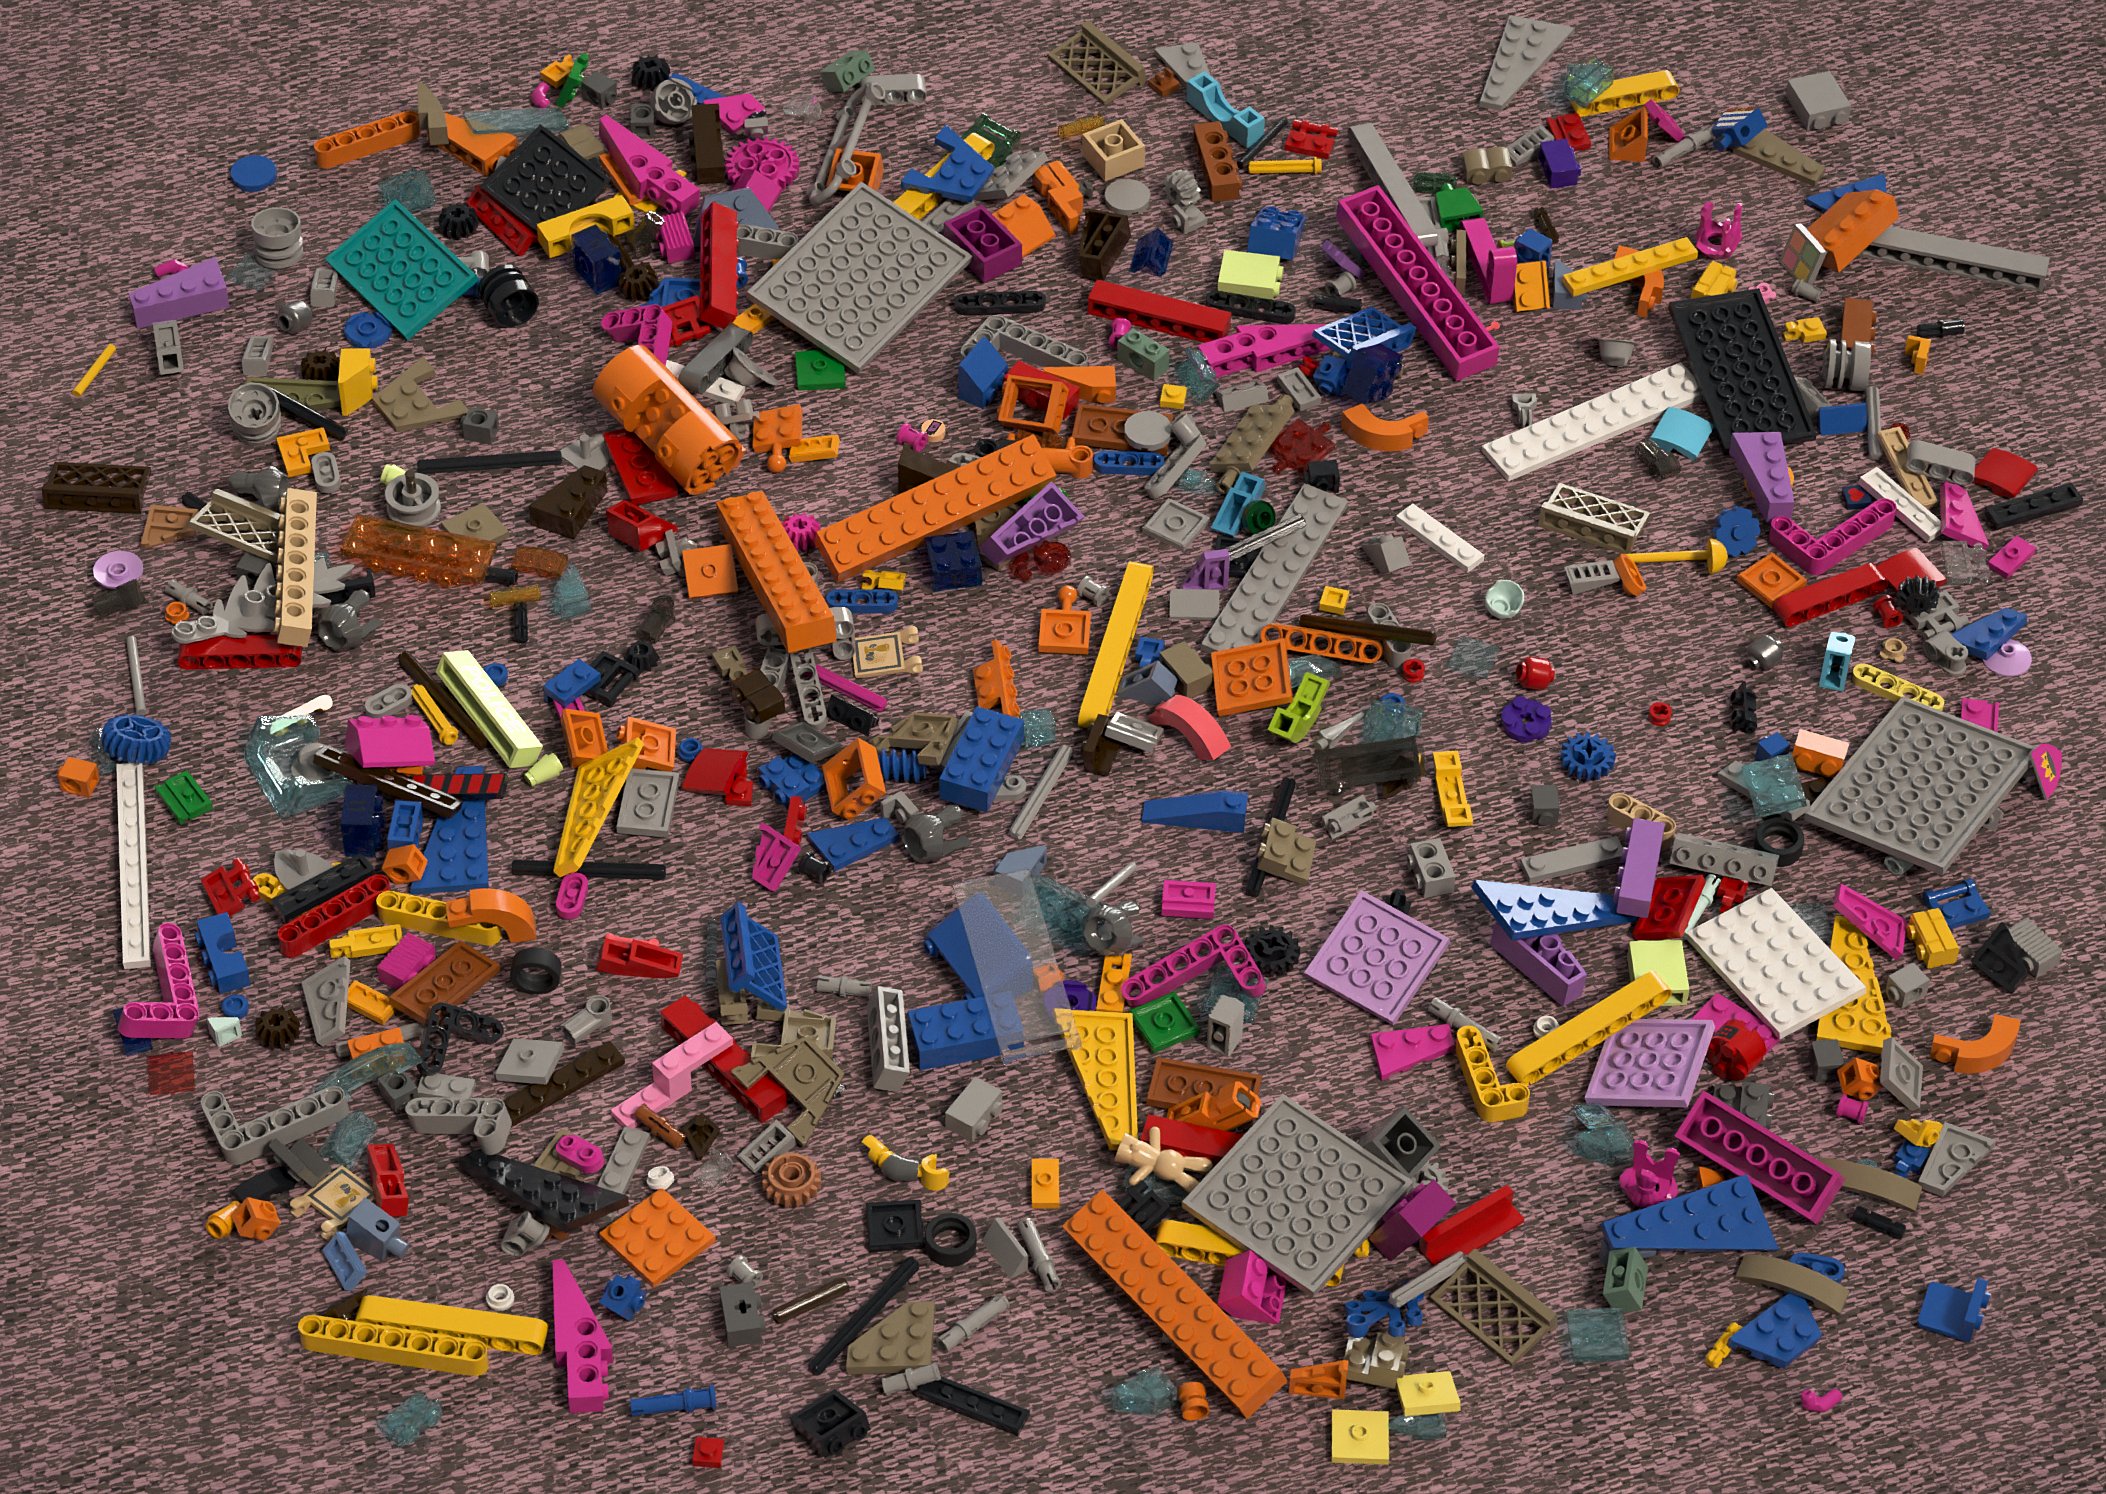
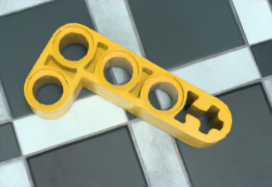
M1470 1025L1461 1027L1457 1032L1455 1052L1480 1118L1486 1122H1497L1524 1116L1528 1110L1530 1097L1528 1087L1521 1083L1500 1086L1480 1031Z

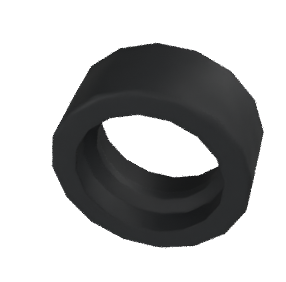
M1772 818L1759 825L1756 830L1754 850L1779 855L1777 867L1790 866L1801 857L1804 846V833L1795 822L1785 818ZM1780 835L1789 838L1794 843V846L1784 850L1775 849L1769 846L1764 839L1768 836Z
M531 947L520 950L512 958L510 980L520 991L528 994H547L555 990L559 985L561 961L553 952L543 948ZM536 967L546 970L548 974L534 975L523 969Z
M944 1213L934 1217L927 1224L925 1230V1249L932 1261L942 1266L953 1267L968 1262L974 1256L977 1247V1233L975 1225L969 1218L962 1214ZM954 1230L964 1234L967 1237V1242L958 1248L947 1249L937 1245L934 1239L943 1231Z

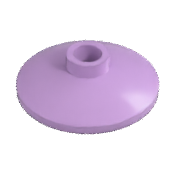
M128 551L107 553L100 557L93 567L95 580L100 585L110 589H121L131 586L140 579L143 573L141 559Z
M2009 639L1988 660L1982 659V661L1990 671L2001 676L2012 677L2025 673L2031 666L2032 657L2029 650L2023 644Z

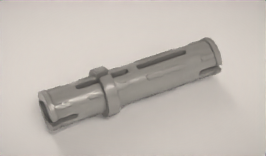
M1706 126L1694 134L1686 135L1682 141L1652 157L1653 164L1661 169L1688 152H1695L1702 144L1713 139L1712 130Z
M1438 997L1433 999L1431 1004L1434 1006L1430 1005L1428 1011L1446 1021L1450 1028L1460 1029L1463 1026H1474L1480 1031L1487 1048L1495 1052L1500 1047L1497 1043H1502L1503 1038L1496 1035L1464 1015L1463 1010L1451 1007Z
M1025 1218L1028 1228L1024 1226L1022 1220L1017 1224V1228L1034 1262V1271L1040 1275L1046 1291H1054L1050 1283L1051 1281H1053L1057 1290L1061 1286V1280L1054 1269L1055 1262L1051 1256H1048L1034 1220L1032 1218Z
M998 1294L967 1318L953 1324L954 1327L936 1339L939 1349L944 1351V1353H948L959 1343L970 1340L972 1334L1010 1308L1007 1298L1005 1296L1002 1297V1294Z

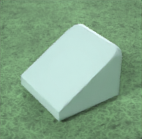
M212 1017L207 1019L209 1033L219 1047L242 1036L238 1017Z

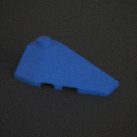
M1223 789L1148 800L1144 802L1142 823L1244 833L1249 792Z

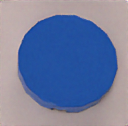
M252 155L243 157L236 161L231 168L232 183H235L238 189L246 192L265 190L266 186L269 184L272 186L277 179L276 165L265 156Z
M360 312L346 321L344 329L345 339L356 348H377L389 340L392 334L391 323L381 313L373 312L374 314H368L367 312Z

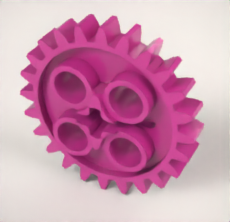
M768 136L764 140L756 138L753 142L748 138L747 144L739 142V148L733 146L732 152H728V158H725V173L728 174V181L732 180L733 186H735L745 169L757 170L784 190L786 189V184H793V179H797V173H799L797 151H792L791 145L785 147V141L777 143V138L769 141Z

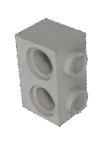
M1437 838L1411 843L1410 853L1406 855L1408 869L1414 871L1416 889H1421L1424 898L1453 893L1456 876L1441 839Z

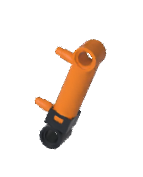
M1009 433L1006 440L1000 439L999 445L993 439L979 440L975 444V456L984 457L1017 442L1015 434ZM1073 437L1067 439L1065 449L1041 447L1055 473H1067L1079 479L1091 475L1093 471V452L1087 446H1075V439Z

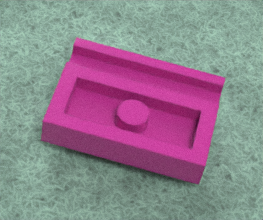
M1650 99L1644 104L1649 110L1648 117L1655 125L1658 123V126L1665 134H1670L1677 142L1684 139L1685 135L1675 120L1654 100Z
M1962 698L1961 719L1995 732L1998 731L1999 702L1988 704V701Z
M1164 880L1161 916L1214 919L1216 883Z

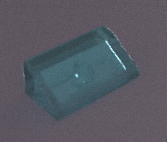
M95 728L89 738L95 763H97L99 776L117 772L116 764L128 762L124 760L119 761L117 757H111L110 753L104 751V747L101 746L102 728Z

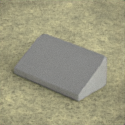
M1795 377L1810 418L1818 416L1819 407L1832 406L1807 378Z
M1259 380L1219 389L1214 392L1224 412L1269 401L1267 386Z
M1170 589L1169 619L1217 620L1219 617V590Z
M996 1218L982 1241L1009 1278H1014L1027 1271L1028 1254L1001 1218Z

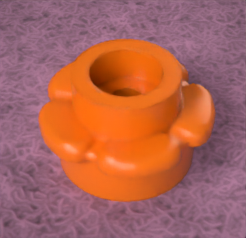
M172 602L166 608L165 619L168 622L171 621L172 624H176L180 621H186L190 614L187 612L188 609L182 602Z

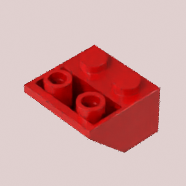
M626 500L606 510L609 534L641 552L666 539V531L671 529L674 533L678 531V526Z

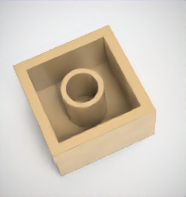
M1122 119L1082 134V155L1104 181L1145 166V145Z

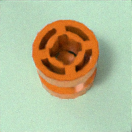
M1188 1382L1178 1388L1177 1395L1180 1403H1182L1181 1413L1185 1420H1199L1208 1416L1210 1409L1207 1400L1204 1399L1206 1391L1202 1383Z

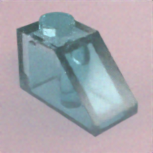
M572 564L554 587L555 599H551L554 613H559L562 621L591 614L590 597L576 565Z

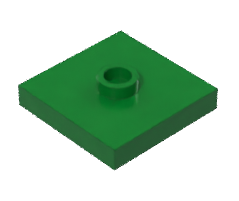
M824 350L795 352L798 391L846 388L844 364Z
M1176 992L1128 1010V1013L1133 1015V1024L1153 1054L1200 1035V1027Z

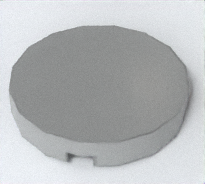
M1121 179L1112 182L1106 188L1104 200L1110 211L1132 216V213L1138 212L1140 214L1149 207L1151 195L1145 184L1137 180Z
M1154 411L1135 413L1127 419L1124 425L1125 439L1128 444L1139 450L1141 448H1148L1147 451L1161 449L1171 440L1172 430L1169 427L1171 422L1161 413Z

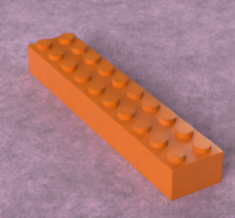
M1033 434L816 532L814 542L835 582L839 583L864 572V570L873 568L1037 494L1051 481L1054 483L1057 475Z
M750 492L747 495L735 498L729 497L723 501L716 502L719 527L728 544H731L736 559L765 612L770 617L787 652L792 653L836 642L834 616L764 492Z
M1103 1189L1062 1225L1068 1236L1170 1339L1246 1419L1254 1414L1288 1382L1281 1369Z

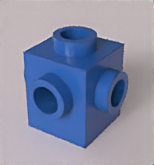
M1329 355L1324 357L1313 376L1320 392L1326 395L1340 396L1353 375L1352 371L1345 367L1347 363L1345 359Z
M616 1274L614 1279H611L606 1284L604 1295L599 1303L630 1321L635 1312H638L643 1307L647 1292L639 1288L642 1282L634 1277L627 1275L626 1278H623Z

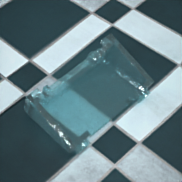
M311 715L259 716L245 745L244 757L247 765L275 811L282 818L294 817L348 794L353 784L352 780L346 779L344 775L336 772L332 778L306 781L304 776L292 775L291 767L294 760L298 757L299 751L307 744L316 743L320 737L319 726Z

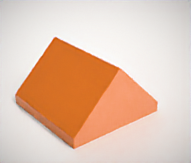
M1646 106L1641 107L1609 128L1610 160L1645 162L1648 140V113Z
M572 709L562 710L561 726L571 769L578 768L579 765L608 752L599 713Z

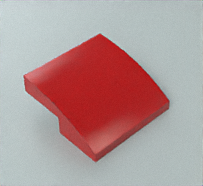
M1992 448L1976 466L1972 483L1992 487L1993 494L2015 498L2038 471V468L2030 461L2016 454Z
M1918 548L1899 553L1876 566L1888 580V585L1896 593L1898 592L1900 582H1905L1907 576L1913 579L1916 574L1919 578L1927 575L1929 580H1935L1937 587L1947 582V579Z
M703 748L691 764L684 779L682 789L690 793L729 795L734 776H741L748 753L741 750Z

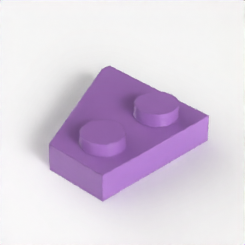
M1328 240L1321 246L1327 252L1325 255L1327 259L1335 265L1338 263L1342 266L1340 268L1341 271H1347L1359 279L1363 278L1367 273Z
M1228 549L1203 552L1180 585V589H1228L1230 561Z

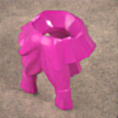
M1708 201L1704 204L1700 214V226L1695 234L1696 247L1704 256L1715 260L1728 259L1736 250L1743 237L1740 223L1742 203H1739L1734 209V218L1731 226V220L1728 218L1723 224L1711 220L1714 205ZM1711 238H1722L1721 245H1713L1708 241Z
M1635 1140L1633 1143L1634 1165L1626 1169L1619 1179L1620 1187L1630 1202L1636 1207L1644 1209L1676 1198L1678 1195V1185L1673 1178V1173L1680 1153L1677 1152V1149L1668 1148L1664 1153V1160L1654 1162L1647 1154L1648 1143H1645L1643 1140ZM1656 1184L1659 1186L1658 1192L1655 1191Z

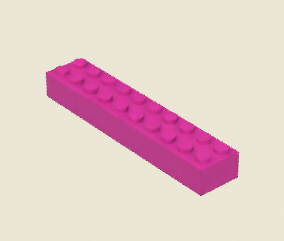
M1377 185L1339 200L1336 220L1415 327H1417L1455 381L1497 365L1500 346L1380 186Z

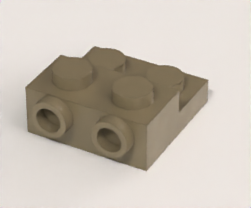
M1272 817L1269 823H1264L1260 832V837L1263 838V841L1260 842L1255 857L1259 858L1257 869L1305 885L1309 879L1317 840L1295 833V825Z
M1378 1332L1375 1341L1365 1337L1353 1338L1349 1335L1343 1359L1348 1360L1347 1379L1395 1389L1397 1378H1403L1408 1358L1410 1345L1405 1344L1406 1337H1394L1389 1335V1333Z

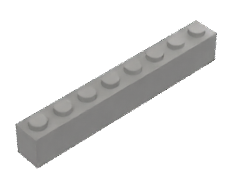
M1889 226L1858 255L2043 292L2050 257Z

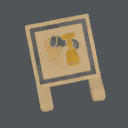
M910 626L900 632L855 638L856 650L853 655L855 678L901 672L921 673L923 671L921 657L912 656L904 661L902 643L913 644L919 642L917 628Z
M342 1165L322 1180L315 1188H312L303 1196L292 1199L290 1206L293 1209L290 1213L294 1217L299 1218L310 1205L330 1219L321 1225V1230L324 1231L321 1237L330 1241L341 1228L348 1224V1216L364 1197L372 1203L375 1202L373 1189Z

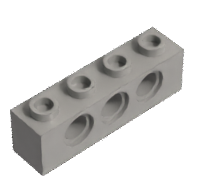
M1677 833L1670 864L1772 886L1779 855Z
M877 986L867 1004L873 1088L899 1093L910 1073L903 990Z

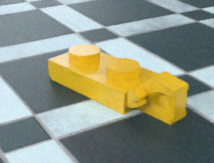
M396 924L348 931V935L342 936V938L329 940L331 958L343 956L355 958L390 953L394 946H397V943H400V940L403 939L401 925Z

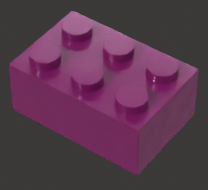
M983 205L944 222V237L972 255V261L967 267L983 283L1022 265V243Z
M1435 1179L1427 1185L1421 1182L1382 1218L1383 1221L1368 1239L1391 1262L1430 1230L1456 1205V1202Z

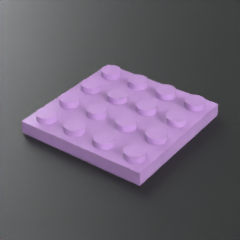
M1361 890L1304 974L1308 979L1394 1026L1449 946L1450 938Z
M1638 1019L1607 1038L1585 1095L1587 1105L1688 1107L1715 1030L1713 1020Z

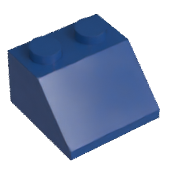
M982 337L958 365V399L982 409L989 402L992 403L997 392L1003 387V377L1008 373V364L985 337Z

